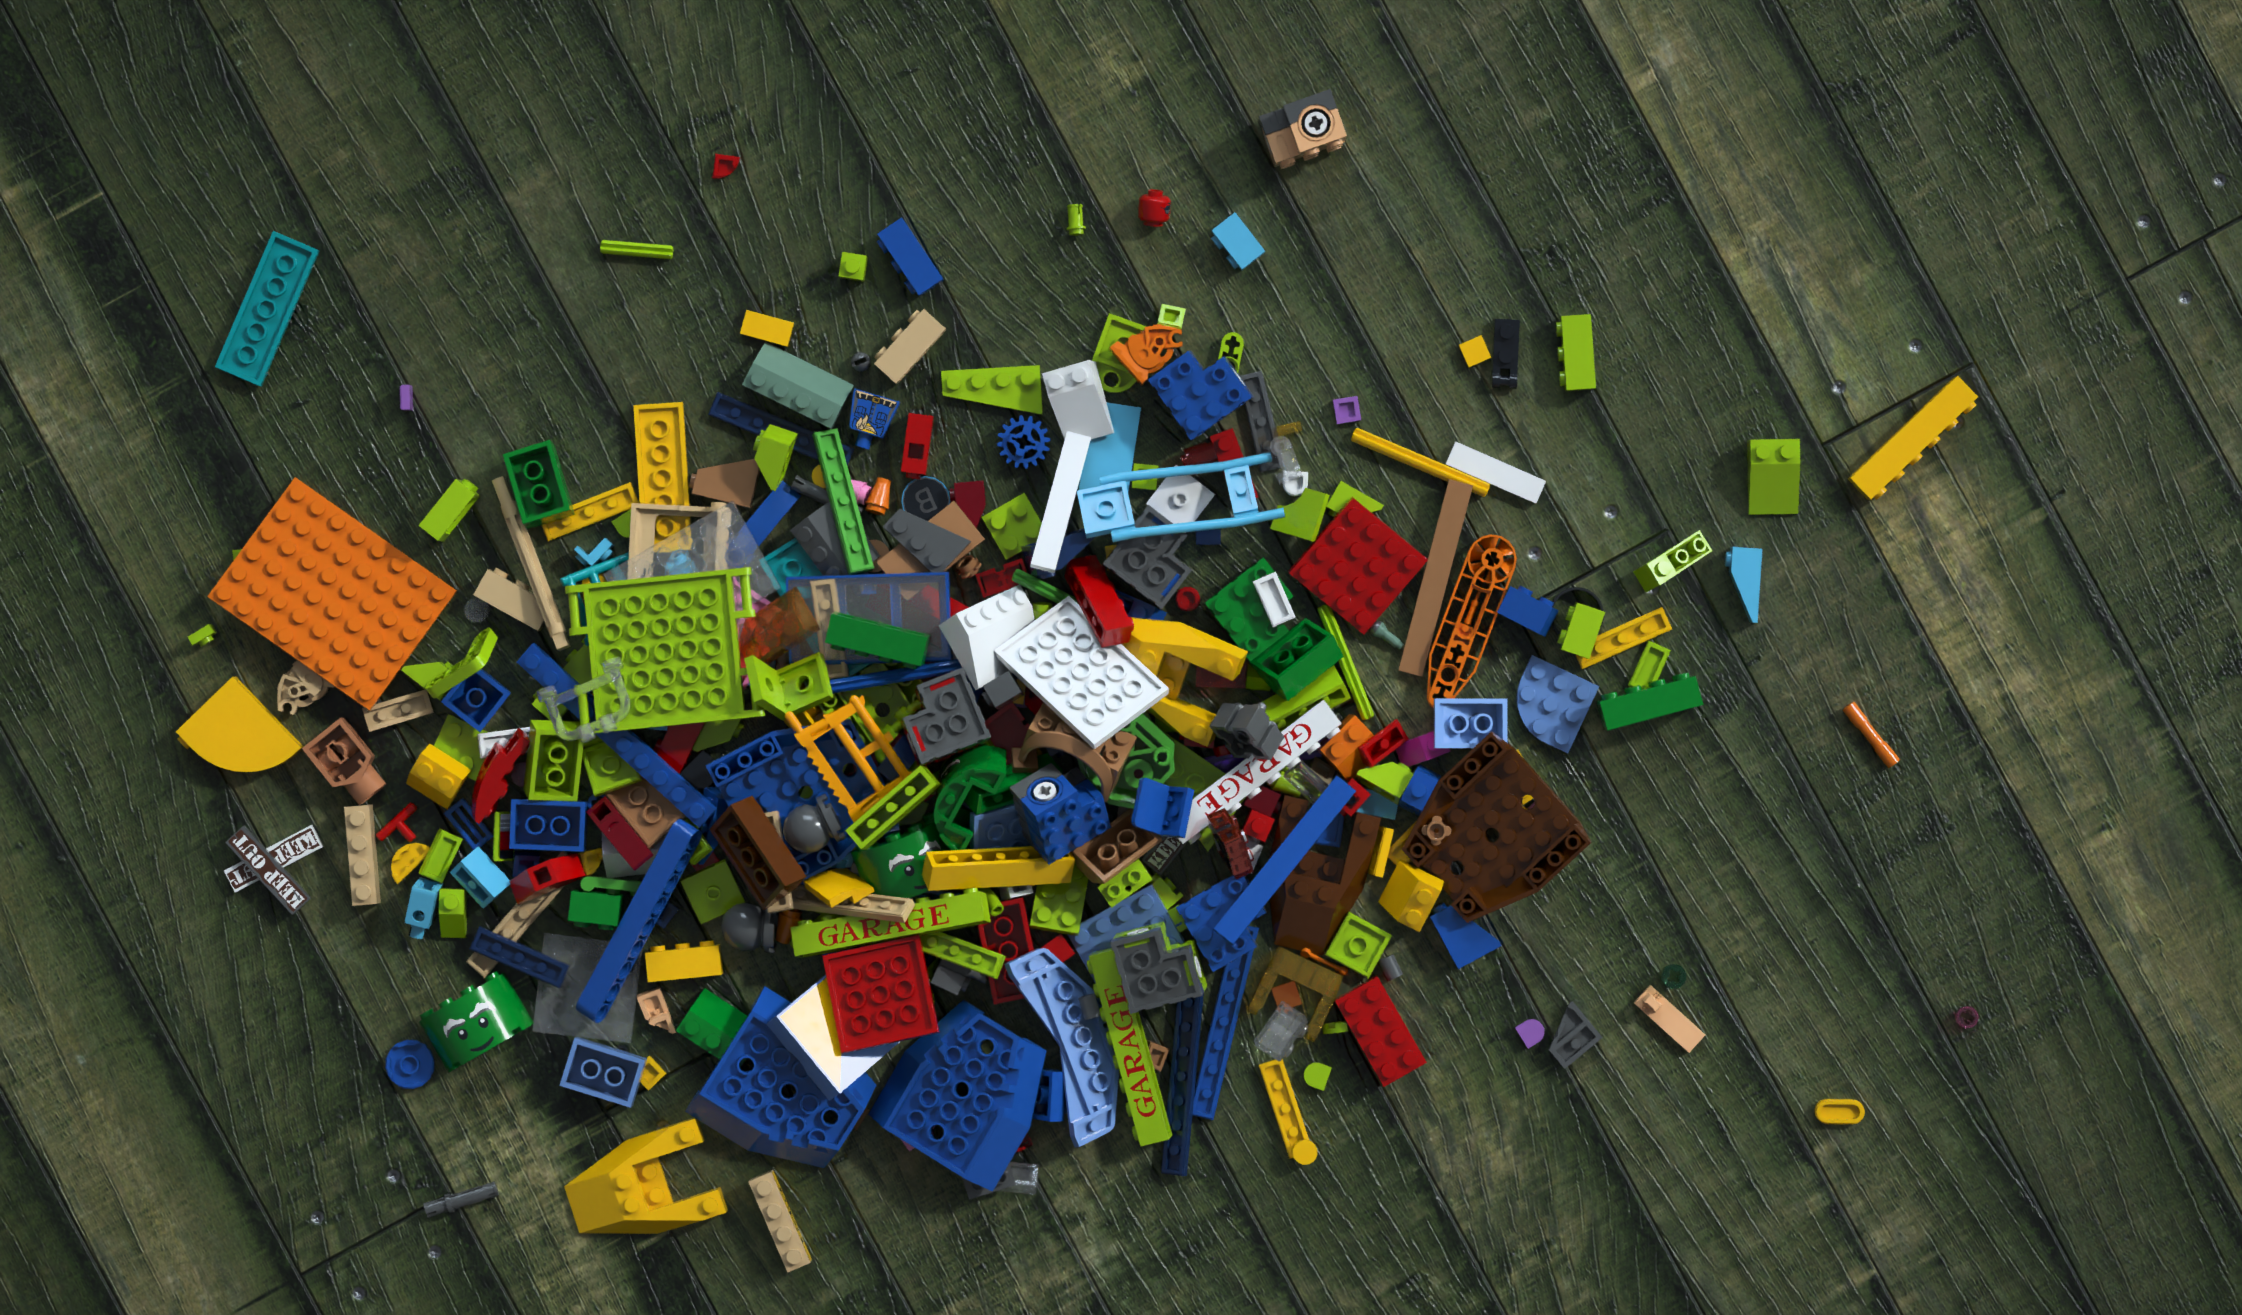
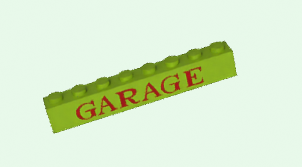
M978 888L963 890L964 894L954 896V893H944L939 895L940 899L931 900L930 897L918 898L905 923L846 915L841 918H836V915L821 917L820 922L814 923L812 920L798 921V926L790 927L795 957L806 958L914 935L922 936L991 923L987 894L978 891Z
M1112 948L1092 952L1089 955V960H1087V967L1090 975L1094 974L1096 983L1093 984L1096 998L1101 1000L1100 1014L1102 1021L1107 1022L1109 1029L1106 1032L1107 1041L1110 1046L1113 1045L1115 1051L1113 1063L1116 1070L1119 1069L1122 1078L1119 1079L1122 1093L1127 1095L1126 1110L1128 1116L1133 1117L1135 1126H1132L1134 1139L1136 1141L1139 1140L1140 1147L1169 1140L1172 1132L1139 1012L1130 1014L1129 1003L1124 994L1121 983L1122 978L1119 975L1115 953L1112 951Z

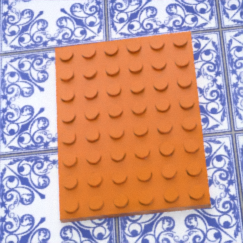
M295 477L207 597L368 711H371L454 597L457 590Z

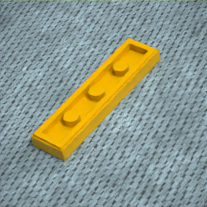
M629 482L572 505L575 515L543 524L542 528L547 541H551L630 510L631 503H639L632 483Z
M1660 607L1597 635L1590 659L1578 655L1575 656L1581 669H1584L1672 630V627L1663 607Z
M1280 1057L1259 1064V1068L1289 1159L1294 1158V1145L1300 1140H1309L1283 1059Z

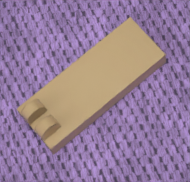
M426 690L375 704L371 711L362 708L369 732L434 713Z

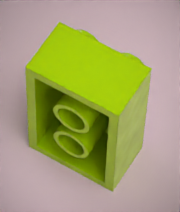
M530 721V743L527 750L523 787L528 800H578L585 736L579 735L578 727H581L579 721Z

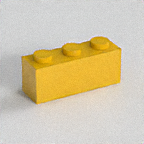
M714 940L699 942L700 946L690 947V943L675 944V949L665 950V945L650 947L651 951L645 952L648 982L722 975L723 965L720 944L715 945Z

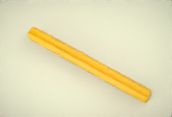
M1356 428L1352 434V442L1448 482L1451 479L1473 485L1471 492L1485 497L1488 493L1490 484L1362 429Z

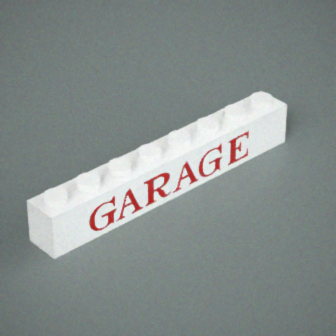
M1322 700L1281 732L1284 735V739L1271 760L1256 759L1251 755L1249 759L1246 758L1192 800L1185 838H1179L1182 844L1187 841L1190 845L1202 837L1200 831L1207 826L1211 830L1209 820L1227 811L1231 815L1242 806L1239 803L1246 796L1252 799L1261 792L1259 786L1266 781L1269 785L1281 777L1280 770L1286 766L1290 770L1301 761L1299 759L1301 754L1305 751L1311 754L1321 746L1319 744L1321 739L1325 736L1331 739L1341 731L1338 728L1342 724L1325 700Z

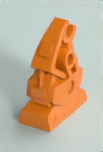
M1161 324L1148 326L1140 331V333L1131 335L1128 341L1125 342V345L1117 341L1109 347V350L1137 382L1143 386L1148 380V375L1158 372L1170 360L1174 348L1182 347V342L1175 343L1172 340L1173 335H1182V330L1170 326H1162ZM1163 349H1167L1166 354L1161 357L1160 354Z

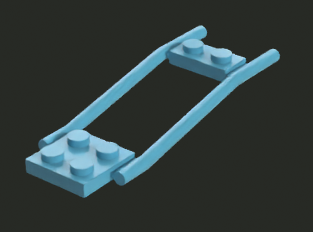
M1271 452L1223 462L1128 471L1099 477L1101 486L1077 491L1086 538L1111 534L1114 543L1139 537L1239 527L1285 517L1283 508L1263 512L1258 511L1249 466L1272 462ZM1224 471L1234 515L1233 518L1135 528L1126 486L1127 481Z

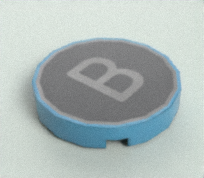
M928 476L914 479L908 483L903 491L901 500L904 511L926 521L933 518L951 502L949 491L944 483Z

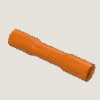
M1854 701L1842 710L1853 725L1869 741L1876 754L1888 768L1900 760L1887 742L1880 737L1868 722L1867 717Z

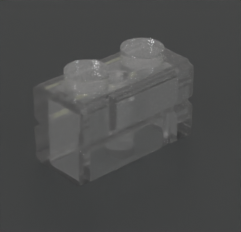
M1281 1001L1255 1038V1046L1277 1061H1281L1283 1057H1289L1294 1049L1293 1043L1296 1038H1302L1308 1029L1306 1016L1284 1001Z

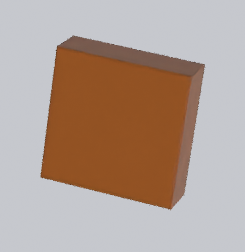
M1294 980L1271 988L1279 1012L1302 1004Z

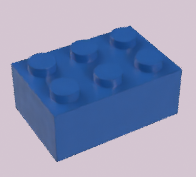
M511 799L509 849L586 851L588 821L586 811L588 810V801Z

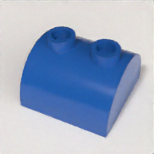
M480 669L451 688L441 703L477 731L481 732L511 692L483 669Z
M1043 1068L1032 1119L1048 1122L1064 1121L1067 1106L1062 1070Z

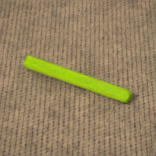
M1327 604L1320 606L1318 613L1325 630L1334 635L1344 656L1338 662L1361 719H1370L1374 716L1373 710L1333 611Z

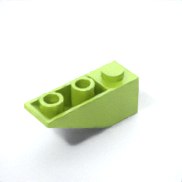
M1699 530L1636 569L1633 573L1645 592H1648L1712 552V549Z

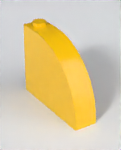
M237 677L230 678L176 731L179 735L178 741L186 749L191 747L206 761L223 769L237 772H256L277 767L295 757L304 747Z

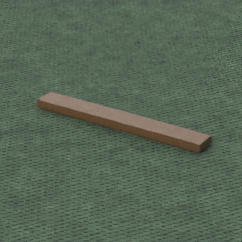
M1451 479L1448 480L1398 668L1399 671L1423 676L1473 485Z

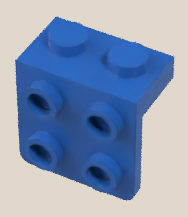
M1141 778L1132 814V825L1162 837L1185 838L1194 789L1167 786L1148 778Z

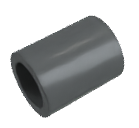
M1394 954L1378 961L1387 981L1403 974Z
M1094 993L1078 998L1084 1020L1101 1015Z

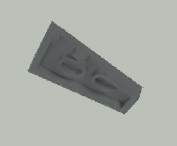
M899 509L883 526L892 537L930 572H944L971 543L966 538L902 509Z

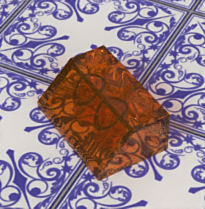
M793 587L756 612V617L748 618L738 625L739 649L744 658L754 655L768 665L820 630L797 587Z

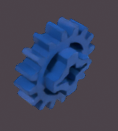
M1020 415L1019 422H1015L1011 418V426L1002 425L1005 433H998V436L1003 438V442L997 443V446L1004 448L999 454L1001 456L1007 454L1006 463L1008 464L1012 460L1015 461V468H1018L1020 463H1023L1025 469H1028V463L1030 462L1037 466L1036 459L1044 460L1045 457L1042 452L1050 450V448L1045 446V443L1050 441V438L1044 437V434L1048 431L1047 428L1042 430L1039 428L1042 423L1041 421H1038L1036 424L1032 423V416L1028 418V421H1024L1023 416ZM1024 426L1022 432L1016 435L1010 433L1014 428ZM1032 429H1035L1039 434L1040 442L1032 438ZM1026 435L1028 436L1027 440L1035 446H1025L1024 449H1021L1020 444L1012 439H1022ZM1007 442L1014 444L1016 448L1015 456L1009 451ZM1030 450L1037 451L1034 456L1024 459L1026 452Z

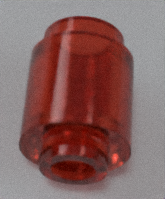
M1202 442L1183 449L1184 455L1180 456L1183 466L1218 461L1212 442L1207 444Z

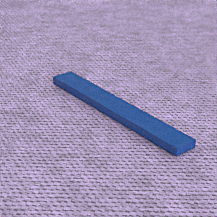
M1336 776L1213 930L1230 944L1234 945L1356 793V790Z
M1248 926L1250 934L1256 941L1259 928ZM1254 949L1224 966L1195 1088L1193 1116L1210 1120L1214 1119Z

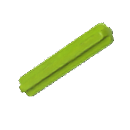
M602 240L600 244V252L603 254L672 259L674 252L673 247L670 245Z

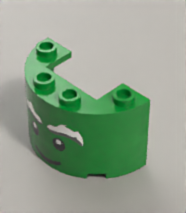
M988 745L974 746L973 749L958 755L954 754L940 769L937 780L941 786L935 790L934 821L939 836L951 850H965L973 836V831L965 828L970 820V812L973 811L961 806L972 785L995 795L1006 776L1005 749Z
M934 811L923 815V820L907 827V832L902 834L899 832L892 833L885 837L886 841L874 843L867 850H861L856 845L857 849L850 851L860 878L874 888V892L871 894L912 898L928 891L922 877L926 852L951 850L939 836L934 821Z
M497 971L484 978L485 984L476 989L471 985L460 992L462 997L453 1001L450 997L438 1004L440 1009L436 1012L431 1008L420 1015L422 1020L419 1023L448 1073L534 1024L505 972L501 975Z

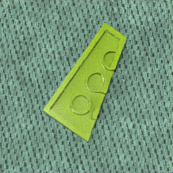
M1040 365L941 371L943 396L1043 415Z

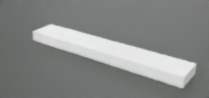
M1071 432L1066 434L1030 565L1032 568L1055 573L1091 437Z

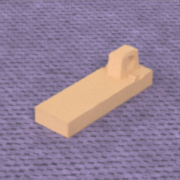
M1651 985L1634 1002L1637 1007L1688 1053L1705 1036L1697 1026Z

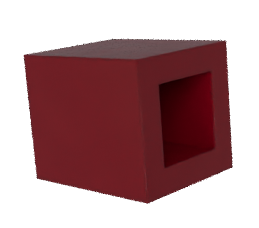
M1261 785L1259 786L1261 792L1252 799L1246 797L1243 803L1245 806L1271 817L1272 813H1278L1283 801L1279 799L1281 794Z

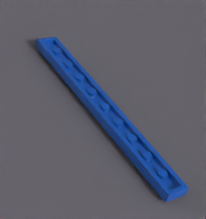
M531 644L517 663L580 719L578 695L575 693L574 685L581 684L537 644ZM587 692L590 726H596L594 696ZM631 730L595 733L697 827H702L717 810L709 800Z

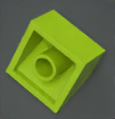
M770 424L766 430H761L760 435L757 436L753 450L757 451L755 461L770 489L776 491L785 477L798 433Z

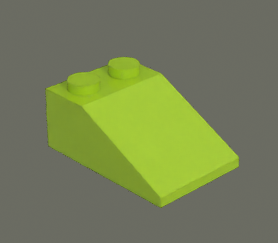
M1800 439L1748 440V515L1798 514Z

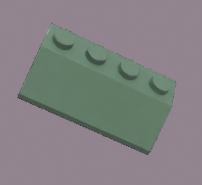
M767 342L764 343L752 363L742 384L830 429L834 428L854 387L853 384Z

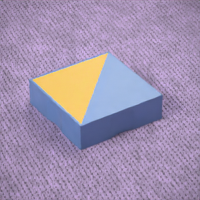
M826 974L766 1024L785 1048L800 1061L808 1076L829 1101L840 1094L899 1043L894 1042L842 1054Z

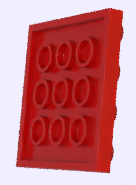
M1352 496L1288 572L1364 635L1428 559Z
M920 935L822 956L842 1054L940 1033Z

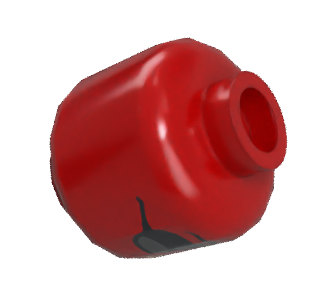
M1150 189L1148 194L1140 196L1138 217L1144 221L1143 224L1153 227L1163 226V223L1167 222L1170 218V198L1163 195L1162 190Z

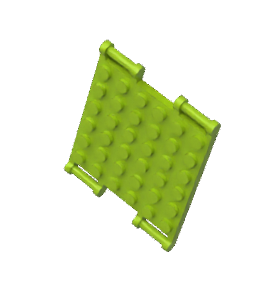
M751 567L565 586V594H568L571 621L569 636L588 634L592 683L574 685L575 693L578 695L581 726L578 727L579 735L765 716V709L754 703L752 691V710H745L742 676H747L748 674L746 668H741L737 619L756 617L755 609L752 608L749 575H752ZM740 576L743 608L741 611H736L733 577ZM584 592L587 621V626L581 627L578 593ZM593 691L596 726H590L587 692Z

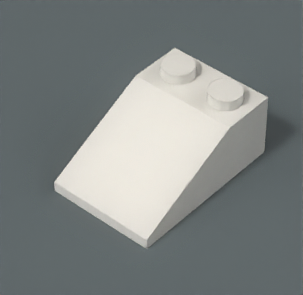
M1087 360L1042 373L1048 398L1064 440L1067 432L1091 437V440L1114 433L1096 362Z

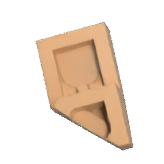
M660 986L636 995L645 1020H648L650 1025L666 1029L672 1034L676 1033Z

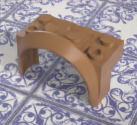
M1043 702L1028 728L1017 759L1023 764L1031 750L1042 747L1053 748L1071 754L1095 772L1101 783V794L1103 795L1104 802H1107L1118 782L1123 766L1135 745L1137 737L1120 730L1096 749H1093Z

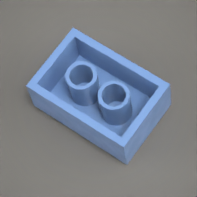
M577 1036L573 1040L559 1086L631 1108L635 1101L647 1058Z

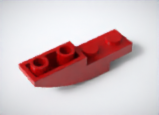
M520 728L516 730L504 747L496 742L480 768L472 797V815L478 824H480L483 818L489 817L496 801L505 796L508 790V783L504 775H508L513 770L514 762L519 756L524 755L529 748L530 740L528 735Z

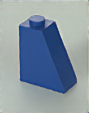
M1442 903L1433 908V914L1429 915L1458 969L1502 946L1499 940L1474 921L1467 923L1451 904L1446 906L1445 903Z

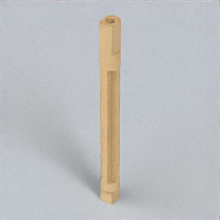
M503 476L492 480L501 504V511L550 638H553L556 649L562 651L571 647L566 636L567 631L528 530L522 523L517 502L513 499L506 478Z

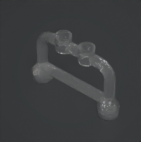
M620 657L609 659L601 664L604 675L558 694L555 686H548L536 692L539 702H545L557 735L563 740L573 741L581 739L582 743L591 741L596 738L594 732L601 729L603 733L612 732L618 728L616 723L627 716L631 704L620 673V669L623 668ZM613 682L620 700V709L615 713L604 715L592 723L581 725L573 731H567L557 706Z

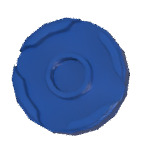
M404 1040L390 1049L386 1057L385 1069L388 1077L396 1085L405 1089H414L423 1086L431 1079L435 1070V1059L432 1051L426 1044L418 1040Z

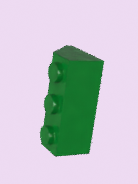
M1305 618L1253 659L1250 664L1274 693L1289 701L1344 656L1334 635Z
M704 988L676 1031L720 1060L747 1018V1015ZM744 1058L740 1061V1068L742 1067L747 1058Z

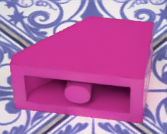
M1434 731L1406 741L1396 749L1400 763L1409 767L1448 753L1450 749L1434 748Z

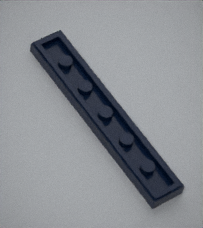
M717 392L708 415L758 436L761 430H766L770 424L798 433L793 450L819 461L812 436L813 431ZM842 444L848 466L855 449Z

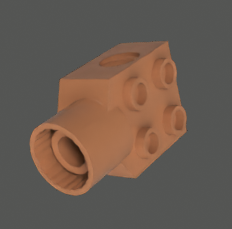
M345 717L339 718L302 748L332 787L344 786L358 805L366 802L386 785L385 781L371 765L375 755Z

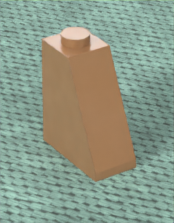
M755 459L698 469L697 474L692 473L689 488L693 489L692 494L751 508L760 468Z

